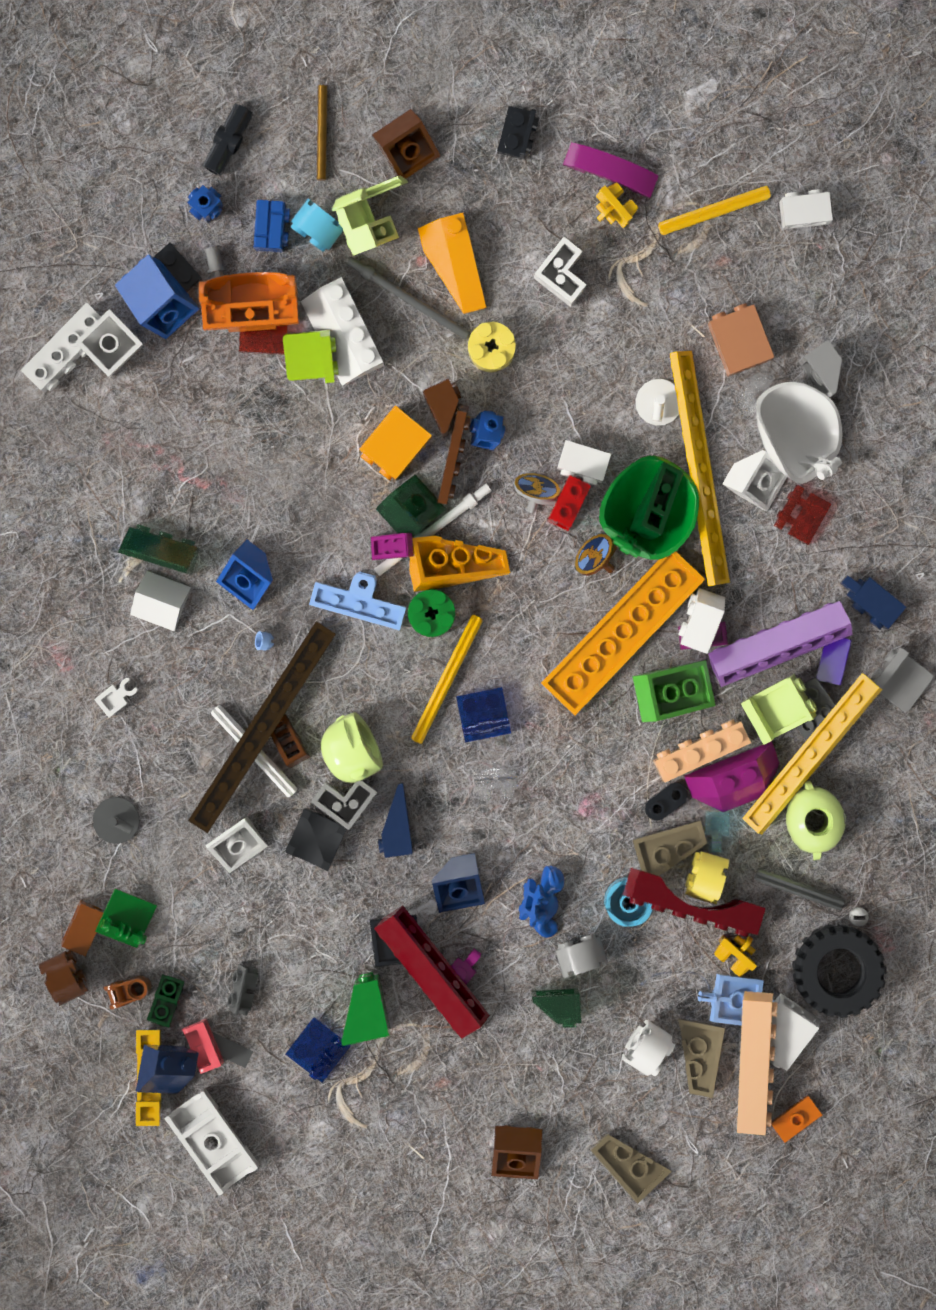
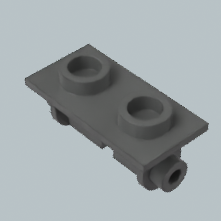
M238 964L237 970L233 973L232 982L234 986L232 993L228 996L227 1004L228 1010L235 1015H238V1013L248 1015V1011H251L254 994L246 993V990H255L259 973H257V968L248 967L247 970L246 967Z

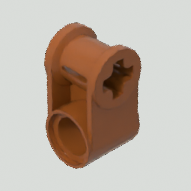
M137 976L108 984L103 988L108 993L111 1010L144 998L151 991L152 985L147 977ZM135 982L143 984L144 993H137L135 991Z

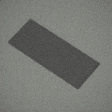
M212 1032L222 1057L246 1068L253 1051Z

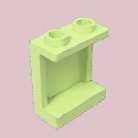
M795 674L758 692L741 703L764 745L779 735L807 721L813 720L817 716V707L811 698L808 699L804 692L806 688L800 678H796Z

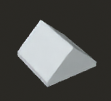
M146 571L135 592L130 615L175 631L191 587Z
M248 816L205 845L229 873L268 847Z

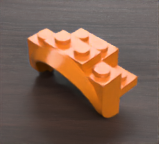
M250 272L224 275L199 282V302L202 308L204 331L228 329L229 332L276 329L278 325L299 324L298 292L295 275L278 272Z

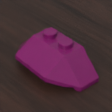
M771 741L765 745H760L684 775L692 798L719 811L726 812L759 799L773 782L780 762Z

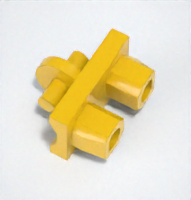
M617 182L609 187L603 186L596 195L597 199L601 202L596 206L601 212L597 219L601 222L606 218L610 224L617 221L624 228L633 218L632 216L638 210V206L632 200L627 201L622 206L617 199L624 191Z
M722 935L714 955L724 963L733 954L737 960L730 969L739 977L743 976L749 969L753 971L757 965L744 953L746 950L750 955H753L756 951L750 945L753 938L748 936L743 939L737 935L734 938V941L739 944V947H737Z

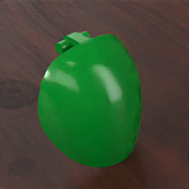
M659 456L640 458L624 469L607 490L599 509V521L602 529L613 540V543L619 547V550L626 555L630 554L635 558L640 556L650 560L668 557L684 544L695 527L699 510L697 487L691 477L675 463ZM665 462L684 473L662 535L649 541L631 532L630 528L636 511L661 463Z

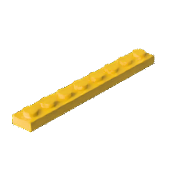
M862 673L742 819L758 834L762 835L882 691V688Z

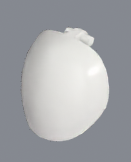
M784 382L764 391L756 403L757 424L766 452L776 467L792 481L800 484L807 483L816 476L824 480L826 477H831L837 472L838 467L842 464L841 459L836 456L841 448L843 434L841 418L833 400L816 388L797 382Z

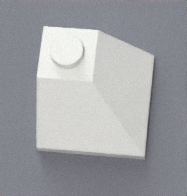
M762 450L734 463L723 485L738 496L767 512L787 476L776 467L767 452Z

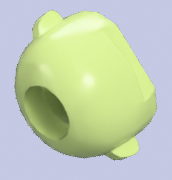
M353 712L346 716H340L324 732L321 739L322 756L330 771L339 780L355 783L368 778L382 769L383 761L379 747L370 728L359 714Z
M806 781L804 783L805 787L801 788L788 803L786 825L793 842L801 850L813 853V860H820L822 852L834 848L841 840L846 826V815L841 804L831 792L824 788L813 786L811 781ZM815 809L821 810L825 818L823 826L819 830L810 831L805 823L807 814Z

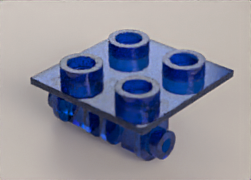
M313 1017L285 1055L305 1069L312 1079H318L323 1083L351 1045L342 1046V1038Z

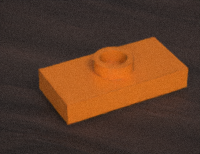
M806 1095L772 1120L771 1125L785 1143L821 1117L822 1114L810 1097Z

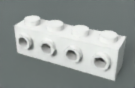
M85 303L21 371L41 391H52L59 384L60 381L58 379L64 373L67 375L75 368L76 364L74 362L80 356L83 358L87 355L75 341L101 316L88 303Z

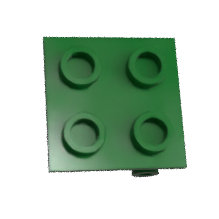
M114 889L95 932L138 948L139 944L146 942L147 936L144 933L157 905Z

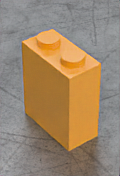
M395 405L360 447L359 450L363 453L361 458L369 465L373 463L381 468L379 473L389 481L391 478L397 481L431 440L432 435Z

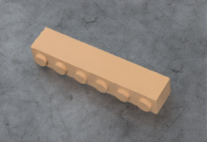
M744 992L737 1133L766 1135V1128L771 1127L772 1112H768V1105H772L773 1091L769 1090V1083L774 1081V1069L770 1068V1061L775 1060V1047L771 1046V1039H776V1024H772V1016L777 1017V1002H773V993Z

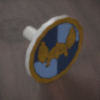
M526 473L515 478L514 488L516 492L522 497L529 499L527 506L529 513H535L538 504L554 506L555 500L560 495L558 484L544 475Z

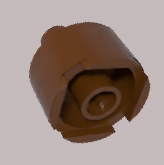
M71 950L64 951L39 964L41 975L44 973L47 975L44 983L56 1004L59 1003V1006L89 991L86 984L88 981L83 969L78 970L75 964L77 962L76 956Z

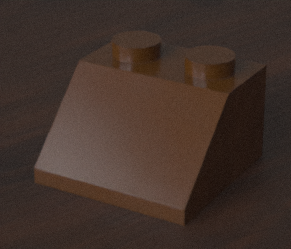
M412 109L372 134L397 176L401 175L405 179L441 156L423 122Z
M449 379L423 390L424 398L443 438L449 434L459 407V399L461 398L457 384L455 382L451 384Z
M509 1125L495 1126L491 1176L538 1180L542 1154V1129L512 1127Z

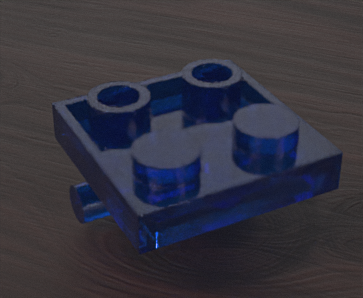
M502 687L456 696L465 743L511 734Z

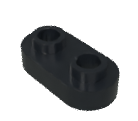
M670 783L646 802V815L655 821L664 819L685 803L688 796L686 788L680 783ZM675 790L680 792L678 799L672 798V792ZM660 805L661 811L654 813L653 806Z

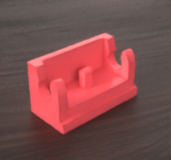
M207 1018L182 1028L190 1049L199 1053L197 1066L200 1074L222 1066L224 1060Z

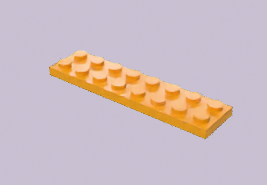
M676 551L668 557L659 559L541 684L573 715H576L698 588L705 578Z

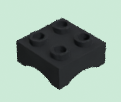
M304 808L285 852L328 871L347 829L332 819Z

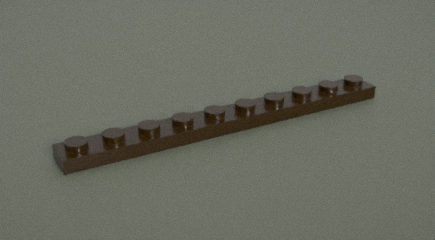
M317 621L315 622L188 819L190 823L208 834L336 635L334 632Z

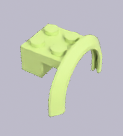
M401 175L336 199L332 212L336 211L338 215V222L344 230L347 245L351 249L353 256L399 238L391 215L375 221L367 199L408 183Z

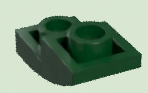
M162 974L147 1017L148 1022L170 1028L185 981Z

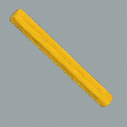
M763 186L662 221L658 224L661 235H666L767 200L771 197L768 186Z

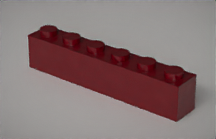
M402 905L385 916L374 929L392 950L394 956L407 969L409 975L422 988L424 994L429 997L437 1010L448 1021L452 1029L462 1039L481 1028L489 1018V1013L406 908Z

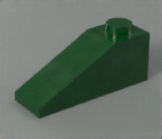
M665 462L661 463L636 511L630 528L631 532L649 541L662 535L684 473L683 471Z

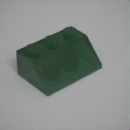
M137 524L136 528L129 527L118 553L192 575L200 548L195 547V541L182 538L181 542L172 540V534L159 531L158 535L149 533L151 528Z

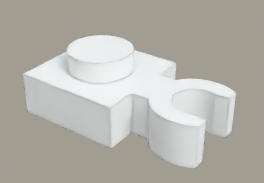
M130 678L122 680L119 689L112 685L94 699L109 718L128 704L125 699L126 696H131L138 692L139 689L137 687L132 691L126 689V684L130 682Z

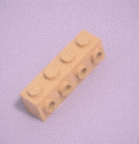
M734 719L721 724L722 729L713 732V729L701 733V738L692 742L691 739L679 743V748L674 751L666 749L656 754L658 758L653 761L662 781L668 782L750 744V739L742 722H735Z

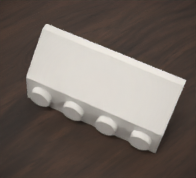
M342 277L320 287L301 301L314 330H330V338L335 337L336 352H332L333 361L338 362L339 375L337 377L342 386L384 366L383 360Z

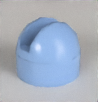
M262 631L257 632L255 637L256 649L263 651L271 649L274 643H271V640H274L272 634Z

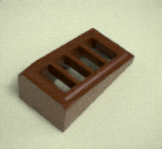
M285 714L275 730L285 724L287 728L278 733L273 731L271 738L286 766L292 768L310 758V755L288 716ZM288 733L291 734L290 737L280 742L279 739ZM295 741L296 745L287 750L284 749L285 746ZM298 750L300 751V753L296 754L295 756L291 758L289 757V755L293 754L294 752Z

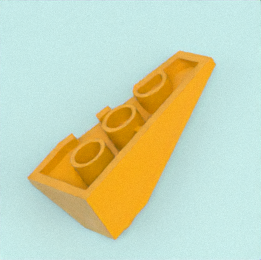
M459 213L443 217L418 228L425 255L432 263L463 314L486 309L464 214Z
M439 536L412 538L413 557H410L409 570L414 592L440 589L510 574L505 550L482 545L463 544V541L455 540V542L444 540Z

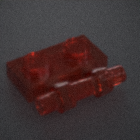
M796 485L793 492H789L787 496L788 501L783 510H779L776 516L778 519L774 527L782 530L786 523L791 525L787 534L809 545L828 512L831 503L813 493H810L807 499L804 500L801 498L804 488ZM797 504L802 508L795 519L790 515Z

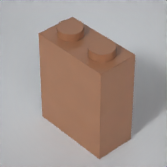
M747 303L733 308L735 312L727 315L725 312L713 315L712 321L708 323L728 377L771 361L774 358L754 304L748 306Z

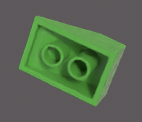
M706 660L632 676L642 722H656L715 706Z

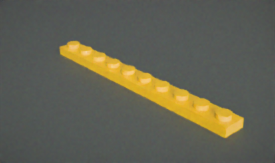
M676 351L670 353L671 367L689 473L699 495L697 522L705 564V574L708 586L730 583L693 355L692 351Z

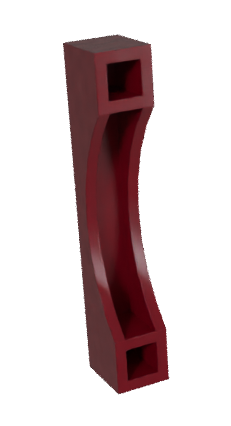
M634 868L630 869L623 892L624 896L630 898V903L643 906L644 902L652 904L651 909L663 913L665 909L673 910L672 915L686 919L687 915L694 917V922L707 925L708 921L714 922L715 928L728 931V928L731 927L736 929V934L748 937L749 933L758 935L766 910L764 907L739 899H734L717 906L700 907L690 905L675 896L660 876Z

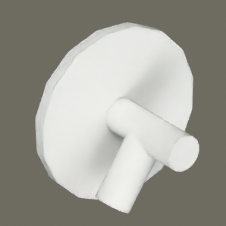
M653 379L639 389L635 399L636 410L646 423L655 426L666 425L674 421L679 415L677 395L673 383L664 379Z

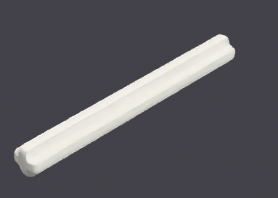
M218 705L212 710L211 714L238 743L245 731L221 705ZM261 750L255 762L287 797H291L297 791V787Z

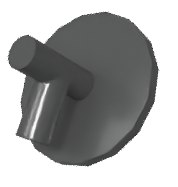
M121 797L108 798L101 802L95 809L93 816V826L98 836L104 841L113 844L124 843L131 839L138 831L140 824L139 812L135 805Z

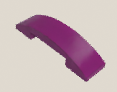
M571 142L563 162L564 166L582 173L588 172L614 183L617 182L619 185L629 188V191L651 198L659 175L630 161Z

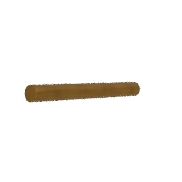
M318 85L317 180L325 181L327 85Z

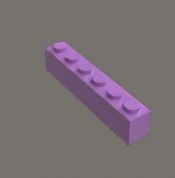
M840 601L828 603L821 609L806 612L791 621H783L776 627L761 630L756 635L748 638L738 639L735 643L726 647L716 648L713 652L708 653L710 664L720 686L723 687L853 635L852 625Z

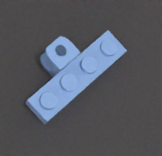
M361 571L353 577L349 591L315 582L309 603L311 606L396 630L401 629L406 611L405 606L373 598L377 578L375 575ZM366 580L368 582V586L363 587L360 584V581Z

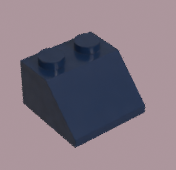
M144 1044L136 1092L178 1094L195 1076L199 1053L184 1046Z

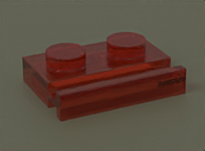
M278 325L276 329L240 332L239 353L285 355L283 336L288 334V325Z

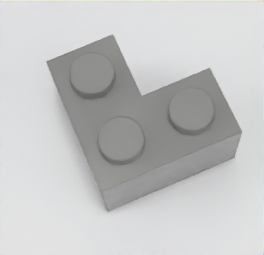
M365 780L355 782L348 793L344 795L326 782L311 803L350 830L378 790Z

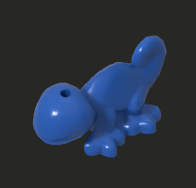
M551 865L544 867L541 884H538L537 887L533 879H528L527 883L523 885L524 900L522 905L519 906V919L526 920L529 917L530 926L534 927L536 932L545 938L554 936L558 931L556 922L552 920L559 906L555 893L562 891L565 884L562 871Z

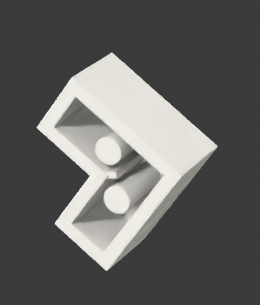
M563 237L536 271L534 279L571 307L585 290L587 284L570 272L571 268L581 257L582 250Z
M698 588L696 595L691 594L687 605V614L690 616L687 623H682L678 635L682 636V645L708 654L724 614L725 597Z

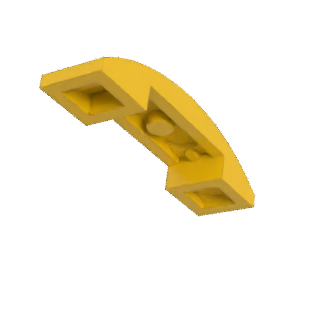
M136 1030L137 1081L144 1044L161 1045L160 1030ZM137 1092L136 1126H160L162 1093Z

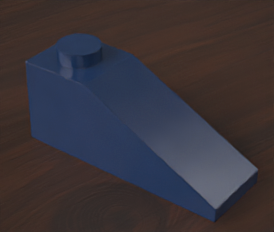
M404 782L399 783L381 834L382 838L378 839L379 853L384 852L385 858L413 854Z

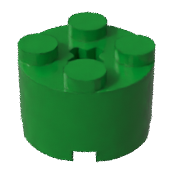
M425 590L418 593L410 602L408 619L413 629L419 634L426 637H438L445 634L452 627L455 620V607L452 600L445 593L438 590ZM429 607H432L433 610H438L435 620L425 616Z

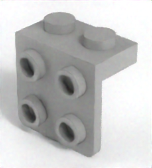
M896 648L895 650H890L884 659L886 661L881 669L878 667L870 679L882 688V691L879 693L903 712H907L932 681L933 675L908 656L909 653L903 648Z

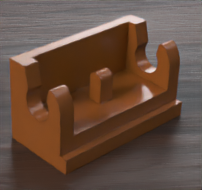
M80 900L61 941V946L86 957L97 933L95 930L104 913L102 909Z

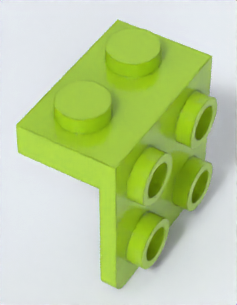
M330 330L289 333L283 336L288 380L325 378V383L335 382L334 375H339L338 362L333 361L332 352H336L335 337L330 338Z

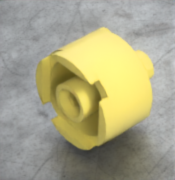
M498 322L481 323L473 330L468 341V352L470 359L477 368L485 372H497L507 367L513 360L516 347L515 338L505 325ZM491 342H494L498 350L493 349L492 352H488L486 344L490 345Z
M702 851L700 853L695 852L692 860L693 874L689 873L687 876L685 894L690 898L716 905L724 887L726 876L723 871L724 868L728 869L729 859Z

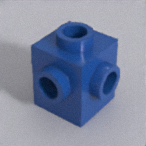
M204 185L200 189L196 187L188 196L190 200L187 203L191 208L189 212L199 221L203 218L209 223L211 219H216L222 212L223 204L219 199L221 195L212 187L209 189ZM205 198H207L208 203L206 205H201L200 203Z
M492 411L480 412L470 423V432H472L471 445L494 450L500 444L505 434L504 417L498 416Z

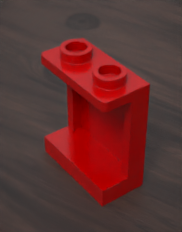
M569 475L547 522L569 531L590 489V485Z

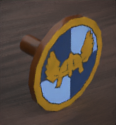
M599 534L587 540L576 555V570L585 576L596 574L601 569L612 573L615 566L609 561L617 550L613 540L606 534Z

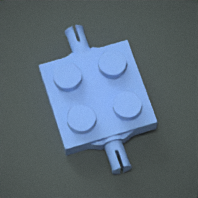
M717 974L713 992L699 991L698 1001L711 1002L710 1021L742 1025L744 992H762L764 980Z

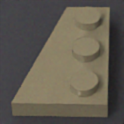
M701 820L632 840L641 871L657 876L664 874L681 860L707 844Z
M679 1018L689 1093L713 1098L726 1027Z
M609 1134L602 1137L590 1149L637 1204L672 1172Z

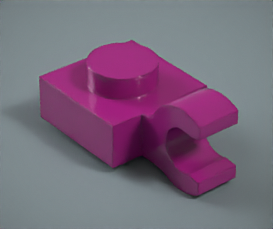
M473 948L465 960L458 956L451 965L466 985L477 972L472 966L481 957V953Z

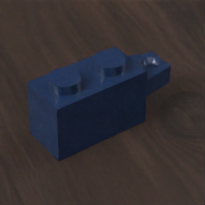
M847 575L840 582L849 590L847 596L849 601L853 603L851 607L860 615L863 613L871 618L869 622L879 630L881 628L889 629L906 609L905 605L870 577L864 581L859 579L856 582Z

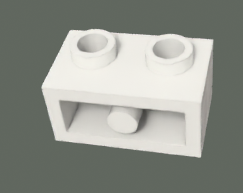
M822 189L811 190L807 195H799V192L787 193L779 202L783 230L828 225L833 220L830 193H823Z
M566 440L557 469L561 470L560 474L563 476L584 477L583 482L597 485V482H603L611 454Z

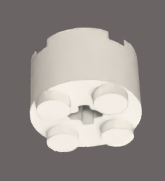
M645 1020L643 1022L646 1025L644 1027L639 1025L629 1038L625 1046L628 1049L627 1055L622 1054V1060L647 1076L650 1074L656 1076L662 1068L661 1062L665 1056H669L673 1052L675 1044L672 1043L671 1034L649 1020Z

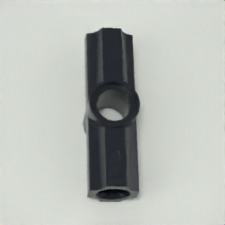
M234 104L224 125L218 128L214 136L213 146L202 165L203 168L215 175H222L232 154H236L242 143V135L252 119L253 112L240 104Z

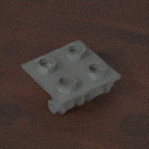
M817 677L811 678L804 684L806 696L808 699L811 698L817 707V716L813 720L797 726L805 740L812 735L836 706Z

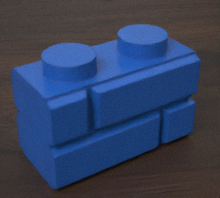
M257 200L254 233L255 251L282 253L284 246H288L289 232H285V223L290 222V209L286 208L285 202Z

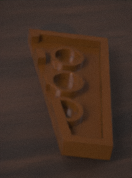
M460 404L457 410L438 503L447 504L449 498H454L456 485L452 484L453 477L459 475L461 462H457L459 453L464 452L466 439H462L463 432L469 429L471 416H467L469 410L467 405Z

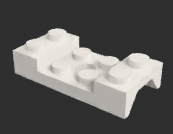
M206 1088L164 1118L219 1196L242 1177L258 1169L260 1164L248 1147L243 1145L220 1113L218 1105ZM207 1137H215L218 1140V1146L214 1149L208 1148L205 1144Z

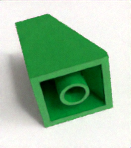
M373 972L359 974L360 977L356 979L341 1041L342 1046L388 1037L390 1035L391 1028L379 974L374 975Z

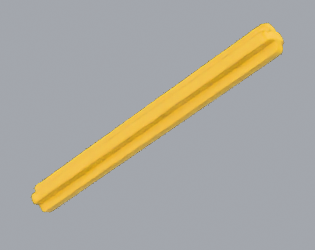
M476 615L470 617L411 737L413 741L419 744L423 743L483 622L482 618Z

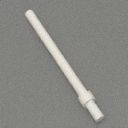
M485 484L473 494L469 493L462 498L464 501L416 537L433 536L470 508L471 510L478 505L477 502L492 490ZM403 558L386 559L374 570L381 576Z

